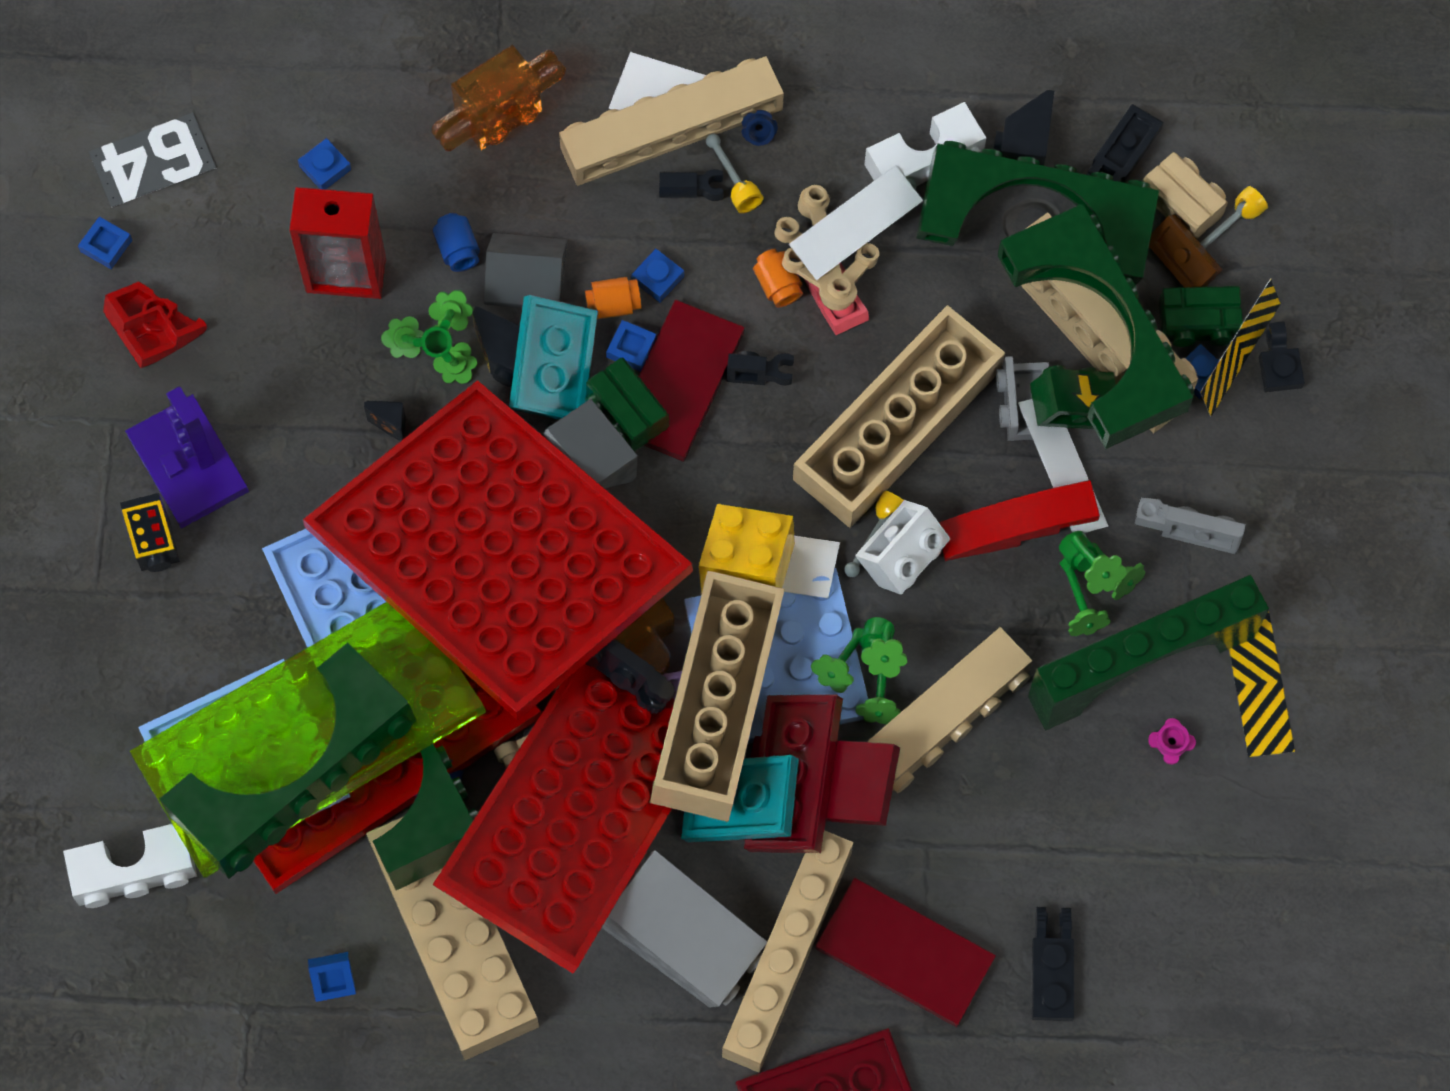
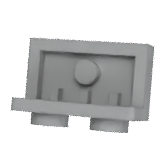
M1007 356L1004 358L1002 369L996 370L997 392H1004L1005 405H999L1000 428H1007L1008 441L1033 440L1018 402L1032 399L1029 384L1043 374V370L1049 367V362L1013 364V356Z

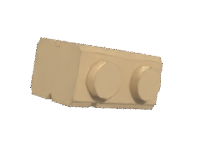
M1173 152L1143 179V182L1150 184L1151 189L1159 190L1156 208L1166 218L1168 215L1176 214L1196 239L1224 215L1228 204L1225 200L1226 195L1224 191L1213 182L1208 184L1199 175V169L1196 164L1187 157L1182 159L1177 153Z

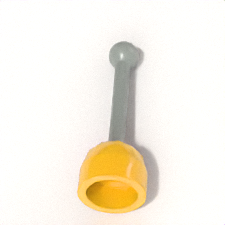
M714 133L709 134L706 138L707 146L715 150L735 184L731 190L732 203L739 213H747L754 210L762 203L764 196L753 182L740 180L720 146V137Z
M1247 186L1235 199L1234 206L1236 212L1201 241L1200 244L1206 248L1240 217L1254 219L1268 209V204L1264 197L1255 188Z
M883 491L875 507L879 521L864 545L904 501L902 498L889 491ZM856 557L853 562L847 563L844 568L845 574L849 577H856L860 572L859 565L861 563Z

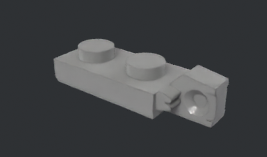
M1142 497L1135 517L1136 525L1160 530L1163 537L1232 554L1238 552L1246 525L1238 523L1228 516L1214 517L1198 513V511L1190 507L1182 506L1177 508L1163 504L1160 499Z

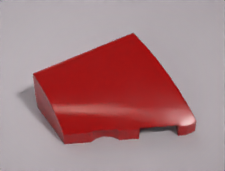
M139 281L105 295L103 313L140 368L153 364L181 349L203 334L207 329V324L204 320L198 318L195 322L177 311L178 305L176 303L156 296L151 288Z

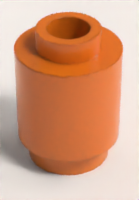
M770 249L756 258L758 263L754 265L753 271L768 300L774 302L777 308L792 304L803 295L800 288L802 282L798 274L790 273L783 268L782 260L785 251L778 252L777 249Z
M627 277L594 281L591 282L592 290L585 291L587 308L598 311L597 319L633 314L632 310L641 309L637 279L628 280Z

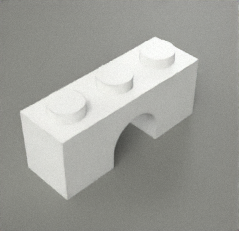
M963 102L932 117L930 135L936 144L933 148L926 151L914 150L904 142L900 133L866 148L865 166L875 181L896 165L912 187L916 189L918 185L928 181L933 151L938 143L944 145L945 141H956L965 144L967 150L981 152V149L985 148L986 136L966 103Z
M176 823L143 831L145 840L144 855L136 864L129 867L114 865L111 861L110 851L103 841L63 851L73 898L79 906L85 905L86 908H97L108 904L110 898L125 895L126 898H137L148 894L150 888L162 885L165 888H177L186 885L189 882L188 879L197 877L189 837Z

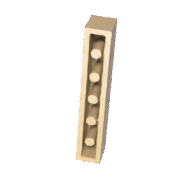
M767 56L757 60L751 58L742 61L733 69L724 72H711L695 83L676 85L667 93L657 97H643L627 108L608 110L601 114L599 118L589 122L573 123L564 131L559 132L560 148L575 183L579 186L706 139L709 134H719L741 126L744 116L750 112L756 113L757 110H766L771 114L783 110L784 93Z
M1001 627L867 741L871 743L895 744L900 747L893 790L896 793L903 791L914 780L915 777L912 773L919 767L924 765L928 768L933 765L944 753L941 748L953 739L957 743L963 739L973 728L970 723L980 714L986 718L993 713L1002 703L999 698L1009 689L1013 693L1018 691L1030 679L1031 676L1028 673L1033 660Z
M824 830L821 853H805L723 1045V1058L760 1073L852 854V841Z

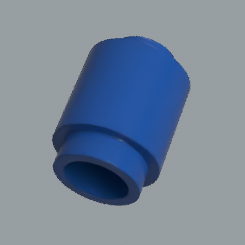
M449 213L440 217L432 232L444 263L449 265L454 272H461L474 267L479 262L478 254L480 249L468 218L457 213Z

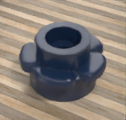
M757 110L756 113L750 112L742 120L743 129L741 132L743 137L756 146L768 144L778 130L777 121L772 119L771 113L766 110ZM761 124L763 127L758 130L756 125Z

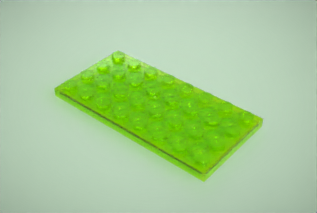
M383 603L129 751L204 878L220 869L169 817L159 798L190 773L215 789L244 795L277 790L289 785L307 773L327 749L336 720L334 697L325 687L317 667L347 642L409 702L417 721L411 726V729L405 736L395 739L386 746L373 763L364 765L354 773L342 789L332 792L322 800L311 815L486 713L483 703L459 667L389 603ZM301 818V819H300L298 822H296L294 825L298 824L299 822L303 821V820L306 819V818Z

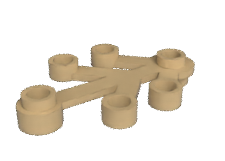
M811 185L801 192L798 210L804 217L811 219L813 226L827 216L826 212L830 202L827 191L819 185ZM782 217L778 220L774 234L779 241L790 244L802 235L798 231L799 224L795 219ZM782 228H788L792 232H786ZM866 243L857 250L855 261L843 274L840 264H838L818 280L813 277L792 248H788L785 251L782 266L786 271L796 273L817 286L822 303L831 310L839 311L846 309L855 301L857 296L855 283L867 269H871L876 265L879 250L875 245ZM862 254H868L872 258H866ZM790 258H795L799 262H793Z

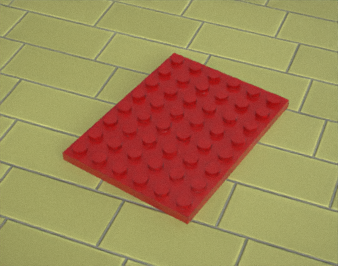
M478 380L303 519L305 528L517 720L693 572L692 563Z

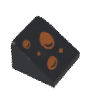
M389 401L364 402L368 422L399 441L404 439L406 415L403 403Z

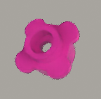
M1170 718L1166 720L1165 725L1158 732H1152L1149 735L1148 743L1150 747L1157 748L1160 751L1165 763L1174 765L1178 763L1179 756L1185 751H1192L1194 749L1196 740L1194 736L1189 735L1187 729L1181 725L1179 720ZM1170 738L1175 739L1176 743L1174 745L1168 742Z

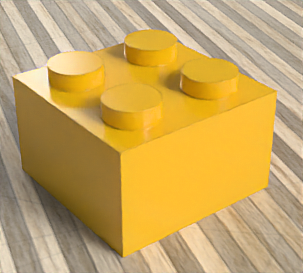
M717 504L699 562L701 593L707 571L782 588L795 545L793 516Z

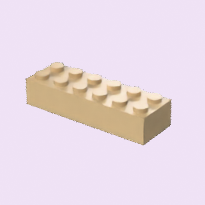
M1047 212L1045 215L1040 217L1027 228L1035 224H1038L1046 219H1049L1052 216ZM1044 280L1021 285L1097 371L1114 372L1117 384L1129 367L1131 353L1126 327L1116 310L1097 293L1074 283ZM1157 330L1156 333L1162 343L1167 342L1171 347V343L1166 335ZM1173 351L1175 356L1174 364L1180 375L1185 374L1189 378L1193 389H1195L1198 378L1194 367L1187 359H1180ZM1171 420L1151 428V432L1154 434Z
M947 305L794 463L793 480L851 528L880 498L883 491L889 489L995 378L996 370L1002 369L1005 352Z
M707 571L650 803L729 822L785 589Z
M403 817L367 832L371 848L464 1060L539 1028L535 1011L497 926L433 886L442 869L397 891L395 890L373 844V840L392 829Z

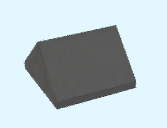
M493 233L486 251L484 304L522 308L524 296L527 295L561 302L568 239Z
M592 399L548 427L543 433L549 442L603 488L630 483L636 478L637 454Z

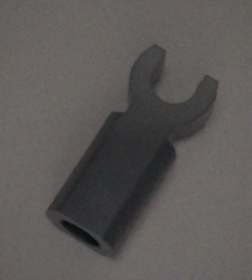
M712 169L704 175H697V172H660L659 197L697 198V195H703L711 201L722 200L723 189H714L709 185L712 182H723V171Z

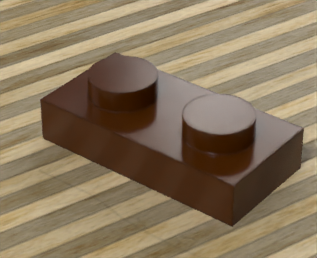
M1176 214L1168 215L1152 232L1149 247L1184 288L1207 287L1223 270Z

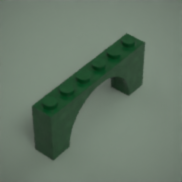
M945 141L944 145L938 143L933 151L916 239L953 246L958 239L965 217L985 197L1001 189L1013 186L1043 187L1061 194L1076 206L1083 203L1089 215L1094 214L1097 217L1102 228L1101 236L1107 246L1111 245L1116 250L1120 259L1119 268L1125 278L1130 277L1134 284L1137 285L1144 275L1159 190L1151 189L1149 183L1139 180H1129L1128 183L1113 181V176L1106 173L1093 172L1089 176L1076 173L1077 169L1068 165L1057 164L1052 168L1040 165V161L1035 158L1018 157L1017 160L1003 157V153L997 150L981 149V152L967 150L966 145L963 143Z
M1082 203L1000 240L998 258L1015 288L1027 283L1044 280L1074 283L1104 298L1122 319L1130 341L1131 357L1129 367L1120 381L1109 392L1091 402L1087 416L1106 450L1188 412L1193 399L1194 389L1189 378L1185 374L1180 375L1174 364L1175 356L1170 345L1167 342L1162 343L1156 333L1157 325L1153 315L1148 309L1143 310L1137 299L1139 296L1133 280L1130 277L1125 278L1119 268L1120 259L1116 250L1111 245L1107 246L1101 236L1102 228L1097 217L1094 214L1089 215Z
M1250 574L1037 668L1028 698L1046 731L1080 716L1082 711L1104 691L1131 674L1159 660L1205 645H1216L1219 653H1222L1255 638L1269 607Z
M348 642L317 667L325 687L334 697L336 720L327 749L307 773L289 785L277 790L249 795L233 794L215 789L190 773L159 798L169 817L228 879L237 872L246 870L258 854L269 845L278 843L290 827L301 818L310 816L322 800L332 792L342 789L354 773L364 765L373 763L386 746L395 739L405 736L411 729V726L417 721L409 702Z
M379 643L359 654L409 702L417 721L411 726V729L404 737L415 745L423 758L421 787L413 805L392 829L373 840L377 853L397 891L442 869L478 812L475 808L470 811L467 810L463 801L469 799V796L459 776L451 779L447 769L453 766L443 745L435 748L431 738L437 735L427 714L419 717L415 707L421 704L411 683L403 686L399 678L405 675L399 659L395 653L388 656L382 643ZM317 673L296 683L295 686L319 732H322L324 728L326 730L333 728L336 720L335 701L333 695L325 687L320 674Z

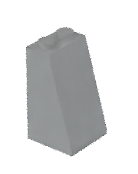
M656 850L644 855L602 926V929L709 1008L719 1007L721 1003L726 1006L732 1001L740 990L737 982L745 971L750 974L757 968L762 956L761 950L767 944L766 940Z

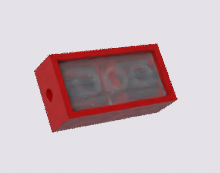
M295 187L289 230L306 293L381 299L386 254L373 193Z

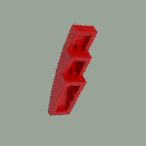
M1091 480L1016 497L939 522L951 538L942 548L944 560L949 561L1019 547L1021 541L1059 534L1060 528L1098 521L1100 514Z

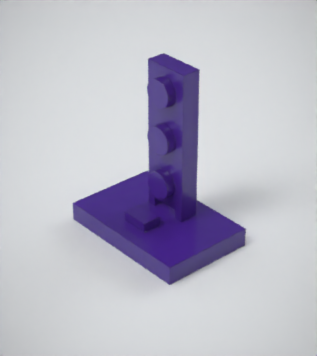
M179 386L166 393L171 405L170 407L125 430L182 529L245 495L249 490L194 395L186 397Z

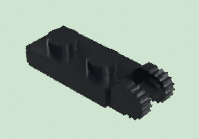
M1131 104L1094 157L1092 166L1086 175L1091 176L1093 172L1103 171L1113 176V181L1125 183L1163 128L1164 122Z
M615 639L585 663L610 678L618 688L627 690L634 696L636 695L638 705L643 709L646 708L652 714L661 713L665 709L666 704L674 697L675 687L670 681L666 680L665 676L654 669L655 667Z
M1036 907L1035 938L1032 940V1020L1073 1021L1074 939H1071V908H1061L1059 913L1060 938H1046L1048 913L1046 912V907Z

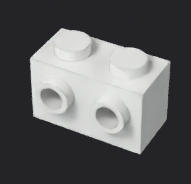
M904 500L855 556L879 587L902 595L906 589L915 583L916 578L927 565L939 556L942 548L951 538L928 507Z

